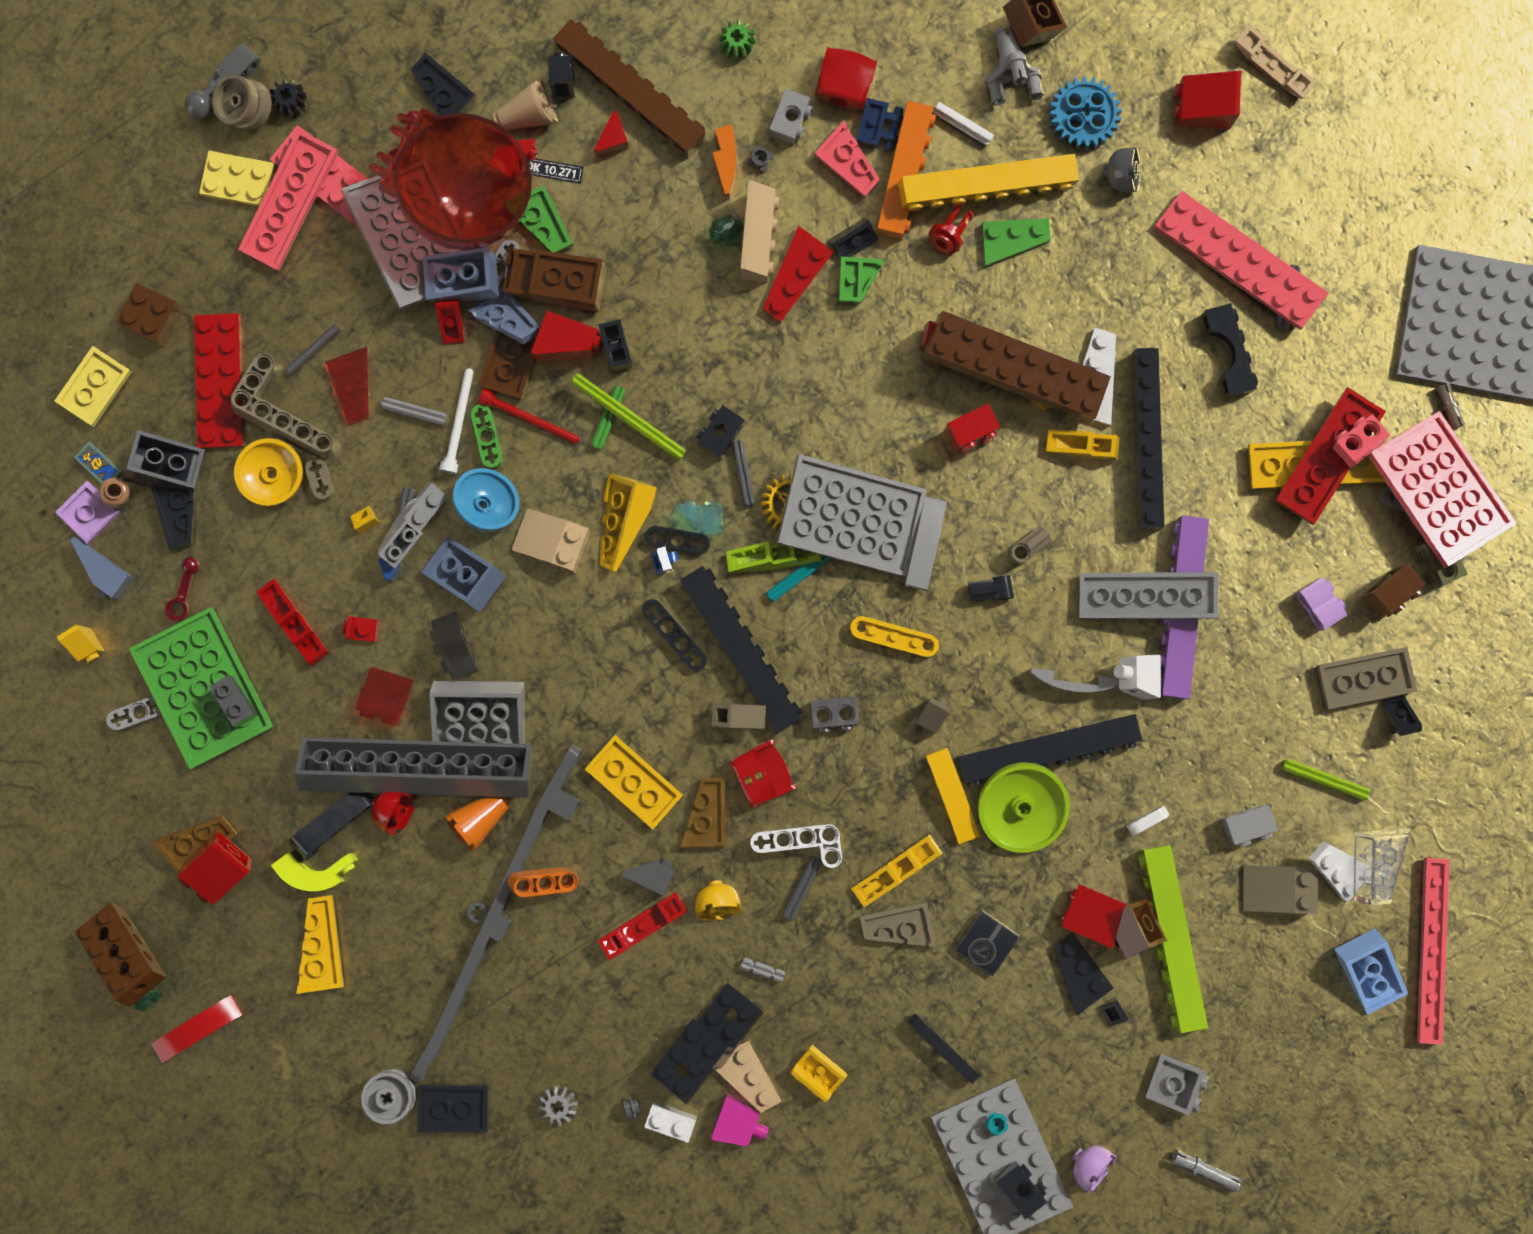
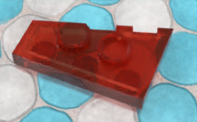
M368 346L325 361L348 425L370 418Z

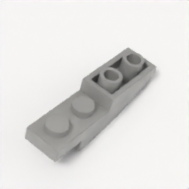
M428 482L415 499L411 498L396 518L380 545L377 555L390 566L396 568L423 534L421 530L448 496L433 483Z

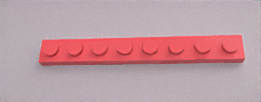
M1424 858L1417 1042L1424 1044L1443 1045L1450 859Z

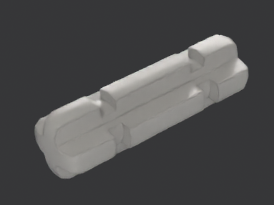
M743 958L740 966L741 970L746 972L752 971V974L767 979L772 978L773 981L782 983L785 976L783 970H775L766 964L757 961L754 963L751 959Z

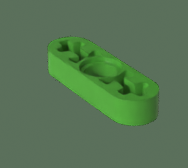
M479 404L472 409L471 418L481 460L487 468L496 469L502 464L503 457L493 415L488 406L484 407ZM479 410L488 413V415L484 416L485 423L487 425L491 423V426H482L480 418H476V415H479ZM484 431H491L493 433V439L488 443L481 441V434ZM496 444V448L491 449L494 456H498V458L495 459L494 464H491L490 461H486V458H489L488 449L483 451V447L489 448Z

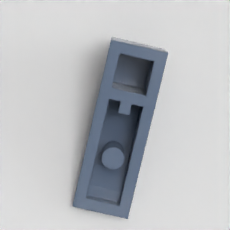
M72 537L70 541L93 585L99 588L98 593L108 600L110 598L119 600L134 577L82 540Z

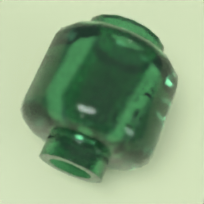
M731 214L717 218L712 221L709 228L711 240L714 244L722 247L738 242L744 230L743 224L739 218L736 219Z

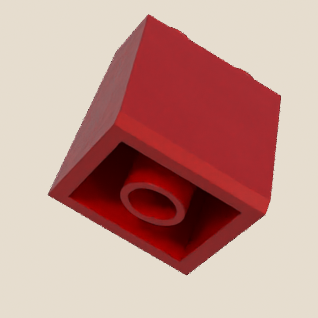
M1242 71L1183 76L1180 82L1176 83L1175 97H1178V105H1175L1174 118H1177V126L1230 129L1240 115Z
M547 311L531 354L535 362L540 364L594 360L595 355H599L602 350V337L597 328Z
M216 830L179 869L178 880L186 888L191 887L194 889L200 900L214 905L250 872L252 858Z
M1079 884L1078 888H1075L1071 894L1070 901L1072 902L1069 910L1066 909L1063 913L1062 927L1120 952L1116 935L1124 907L1128 904Z

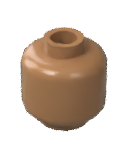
M116 477L108 478L100 485V500L108 508L119 509L128 503L130 490L127 483L122 479Z

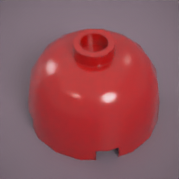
M400 792L380 793L373 799L371 804L373 822L383 832L389 835H396L397 833L394 831L398 828L403 830L410 821L415 808L411 804L412 800L415 801V797L413 794Z

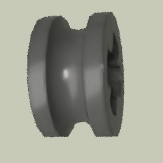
M483 902L473 903L468 908V918L474 923L484 922L489 908ZM476 906H480V910L484 909V914L480 916V919H476V915L473 916L472 911L476 910Z

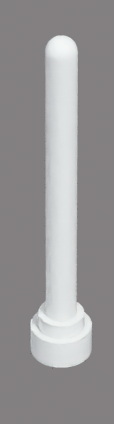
M470 368L464 372L447 457H444V460L440 463L439 471L447 474L456 475L459 465L455 458L473 378V370Z

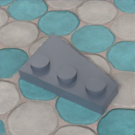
M503 287L499 289L498 298L481 300L467 309L468 315L522 344L536 337L540 330V326L513 296L503 294Z

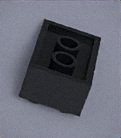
M137 430L123 481L144 487L194 490L205 449Z

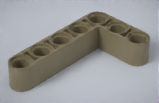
M267 353L256 355L231 396V409L233 413L317 458L326 459L330 457L333 452V439L328 433L259 398L274 374V359ZM262 363L268 364L270 367L267 369H260L258 366ZM249 382H256L258 386L251 388L247 384ZM238 400H245L247 404L245 406H238L236 402ZM262 410L268 413L265 417L256 415L258 411ZM280 421H284L288 424V426L281 428L278 427L276 424ZM305 432L308 434V437L299 438L297 434ZM324 442L328 444L329 447L326 449H320L319 447H317V444Z

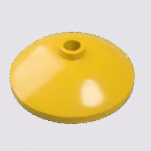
M265 438L252 442L241 451L235 463L234 478L239 491L248 500L262 506H275L286 502L297 492L303 478V466L299 455L290 445L278 439ZM271 471L276 473L274 478H269Z

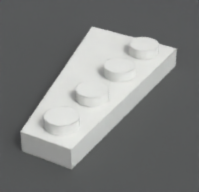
M1094 328L1082 365L1111 376L1097 417L1092 420L1093 422L1110 427L1116 334Z

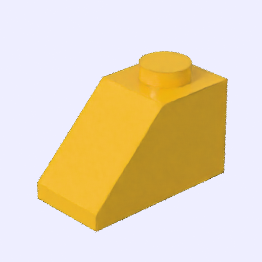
M75 625L57 636L60 643L78 662L93 663L104 652L103 647L91 628Z

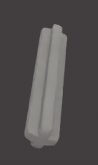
M383 397L381 402V408L437 425L444 426L447 419L445 413L388 397Z

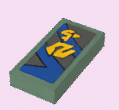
M90 441L74 456L101 484L108 478H119L124 473Z

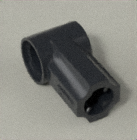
M1012 575L997 576L991 580L968 583L971 602L991 599L999 601L1015 598Z

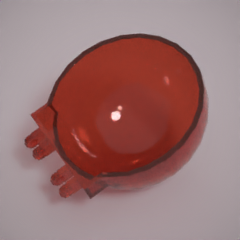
M422 107L415 119L403 113L398 114L396 118L402 124L410 127L409 131L397 125H392L390 128L391 132L404 139L394 157L382 151L376 153L375 156L379 161L389 165L388 169L374 163L370 164L369 169L374 174L382 177L379 190L396 199L405 219L414 230L431 243L447 249L463 251L485 248L499 242L513 231L524 216L531 197L532 175L529 161L521 145L509 131L492 120L474 114L451 113L436 115Z

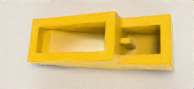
M1048 429L1046 452L1117 461L1120 438L1117 435L1094 434V432Z

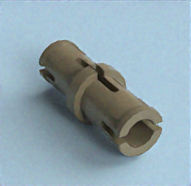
M1450 383L1436 387L1443 405L1441 407L1442 411L1446 412L1452 430L1466 425L1459 409L1460 403L1456 401Z

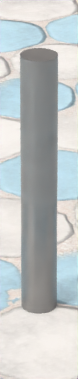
M333 324L291 362L285 370L292 375L332 339L340 329Z

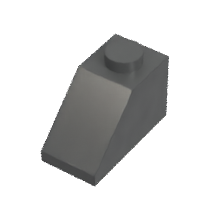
M661 858L660 862L654 860L624 871L622 876L664 896L676 870L672 868L673 863Z

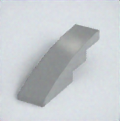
M925 497L905 587L922 591L928 590L947 505L946 501Z

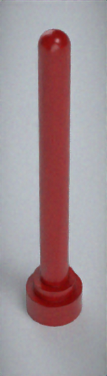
M486 388L483 389L478 399V405L488 406L489 408L493 406L571 443L577 444L580 441L578 435L497 399L496 395H493V392Z

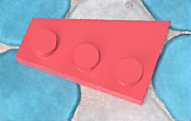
M844 121L815 152L814 156L864 198L880 181Z

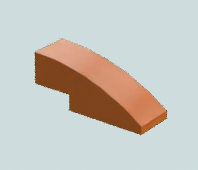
M732 124L715 129V138L719 151L712 152L725 201L730 200L736 176V144Z

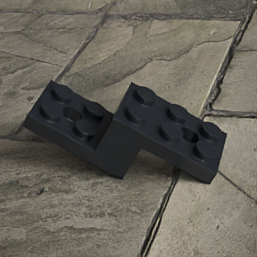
M727 983L700 1019L693 1018L650 1075L682 1102L688 1104L715 1067L724 1066L764 1011L730 983ZM730 1009H735L738 1014L734 1022H729L726 1018V1014ZM685 1063L689 1068V1072L685 1077H680L677 1072L678 1067Z

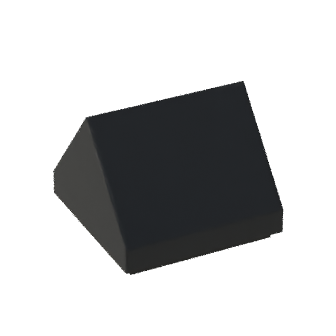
M1117 996L1100 1006L1111 1027L1129 1020V1016Z

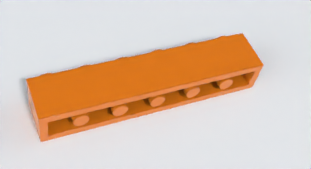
M907 101L876 234L902 240L904 233H909L911 221L907 220L908 213H913V211H910L909 208L902 209L898 181L902 176L917 175L919 170L924 169L926 157H923L922 154L924 149L929 148L931 136L927 135L928 128H933L936 115L932 114L933 106Z

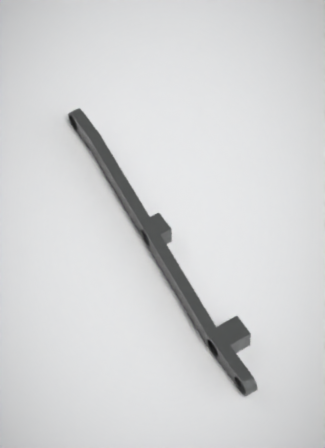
M574 744L569 748L537 804L436 1029L409 1077L419 1084L446 1040L491 938L498 942L502 941L513 922L512 919L503 915L512 894L507 885L509 876L512 873L523 870L549 811L569 821L581 802L578 798L562 790L583 749Z

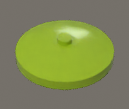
M1015 763L998 770L987 780L978 799V817L986 835L999 847L1017 853L1037 851L1051 844L1064 830L1070 813L1069 796L1061 780L1048 768L1035 763Z

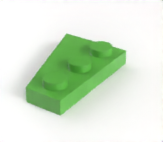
M1049 218L982 222L984 267L1000 260L1008 259L1023 251L1026 252L1049 243L1051 240Z

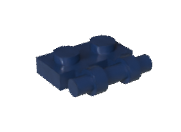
M867 98L856 140L857 143L878 148L879 141L884 140L886 142L884 150L892 152L894 144L898 142L899 136L897 133L899 125H902L903 108L895 106L894 113L887 112L889 103ZM884 121L891 123L889 132L882 131Z

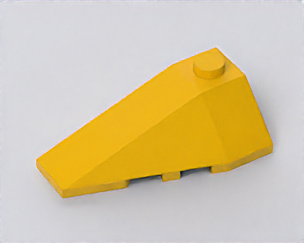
M609 473L603 495V502L607 503L606 515L602 516V523L605 524V535L601 538L600 566L615 572L618 570L651 510L657 487Z

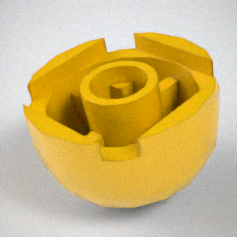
M722 881L709 882L708 886L698 892L695 900L696 917L700 916L701 920L704 921L724 920V915L731 913L732 917H735L742 911L738 893L733 887L722 884Z

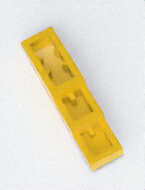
M946 747L925 755L958 844L980 837L948 748Z
M929 834L851 889L863 907H866L939 857L942 852Z

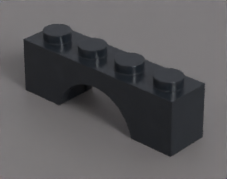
M1231 303L1205 310L1201 314L1206 335L1223 341L1231 353L1230 368L1220 378L1226 400L1252 393L1257 389L1258 380L1250 367V353L1245 350L1243 344L1245 343V336L1243 331L1239 330L1237 324L1239 320L1237 310L1233 309Z

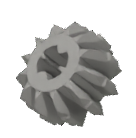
M556 1085L553 1087V1093L551 1090L546 1089L545 1095L547 1097L541 1096L539 1098V1101L545 1105H540L538 1110L546 1111L541 1118L544 1120L549 1116V1125H552L554 1120L557 1119V1125L562 1126V1118L565 1122L569 1123L571 1118L568 1114L576 1115L577 1111L571 1107L577 1106L578 1102L570 1101L575 1095L573 1092L568 1096L565 1095L567 1087H564L561 1093H559V1088ZM557 1101H560L564 1109L560 1108L559 1111H556L554 1109L555 1105L552 1106V1103L555 1104Z

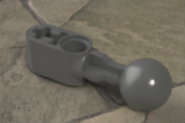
M245 44L238 45L217 66L215 76L210 80V85L204 91H194L187 96L185 100L187 114L196 120H204L210 117L214 110L212 105L213 93L221 79L228 75H240L248 78L259 67L261 59Z

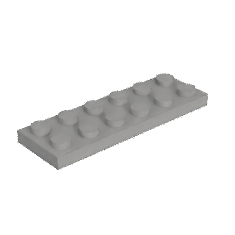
M1219 572L1080 573L1079 618L1219 619Z

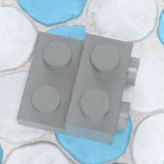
M1161 1054L1145 1098L1192 1116L1193 1112L1198 1113L1202 1100L1198 1098L1201 1090L1206 1091L1210 1081V1078L1206 1077L1208 1072Z

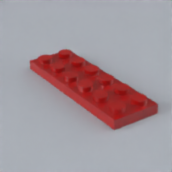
M239 313L194 315L197 447L202 449L244 447V419L234 414L231 409V396L242 379L241 315ZM238 400L236 404L243 406V400Z
M1347 387L1274 501L1314 525L1350 469L1333 449L1337 442L1335 438L1343 431L1349 432L1355 428L1353 424L1363 416L1368 418L1373 414L1380 422L1386 411ZM1364 429V433L1370 437L1373 432L1369 429ZM1346 443V447L1349 450H1356V446L1353 443Z

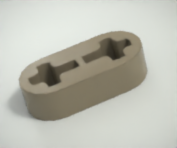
M318 458L310 459L306 463L305 470L312 492L320 500H329L333 497L335 490L328 467ZM314 464L322 466L319 469L320 477H317L315 472H311L314 469ZM321 481L325 487H329V489L326 490V495L318 493V491L321 489L319 483Z

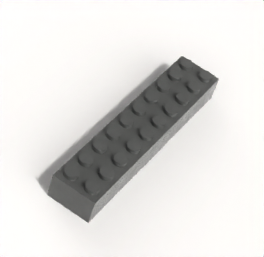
M302 737L294 774L298 791L400 792L405 794L529 798L533 755L531 744Z

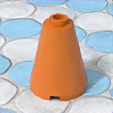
M483 796L448 813L444 820L449 821L447 825L461 843L466 842L469 845L467 849L472 853L506 813L509 801L506 797Z

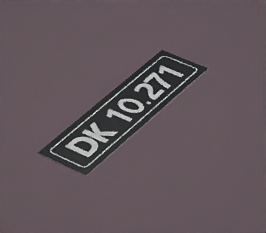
M535 158L533 161L529 160L525 166L526 171L524 174L581 184L584 167Z

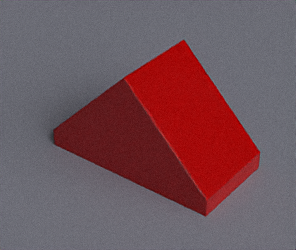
M614 110L594 148L595 156L598 158L629 148L618 112Z

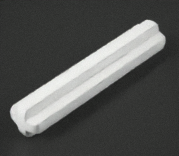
M941 102L935 106L933 110L934 115L986 146L992 141L994 135Z

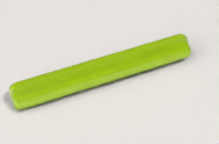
M1285 759L1283 762L1282 770L1361 800L1369 798L1370 789L1291 759Z

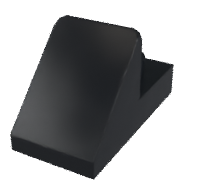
M1404 695L1382 700L1384 714L1391 734L1398 733L1399 736H1404L1422 731V724Z

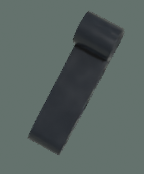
M347 793L290 839L289 845L303 862L309 860L320 850L323 844L371 807L373 798L369 793Z

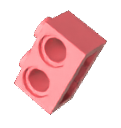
M1373 414L1368 418L1361 417L1353 424L1355 428L1349 432L1345 430L1335 438L1337 442L1333 449L1350 468L1385 443L1391 435ZM1364 429L1371 430L1374 436H1367L1364 433ZM1346 443H1353L1356 446V450H1349L1346 447Z

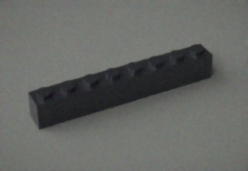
M1136 348L1131 354L1137 531H1157L1165 527L1159 348Z
M701 566L680 579V582L757 703L766 706L765 715L777 734L801 720L799 715L802 712L796 702L791 703L787 698V695L790 693L784 683L778 684L775 676L778 674L771 663L766 665L762 659L765 654L759 644L754 646L750 640L753 635L746 625L742 627L738 619L741 616L734 606L730 608L725 601L729 598L723 588L718 589L713 581L717 579L711 569L706 570L704 566Z
M1136 714L958 756L956 759L962 783H968L969 787L983 784L982 779L991 777L998 770L1011 764L1028 762L1049 768L1048 763L1057 761V765L1070 763V758L1076 756L1083 760L1093 757V752L1101 751L1102 755L1115 752L1114 747L1122 745L1124 749L1137 747L1136 742L1142 741V736Z

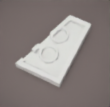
M1324 841L1308 858L1338 896L1347 903L1377 870Z

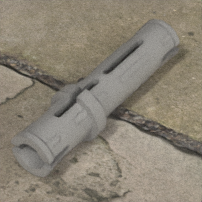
M1176 1150L1173 1154L1171 1163L1188 1170L1191 1175H1199L1235 1193L1238 1191L1241 1185L1239 1184L1241 1183L1240 1178L1202 1162L1201 1158L1191 1157L1180 1150Z

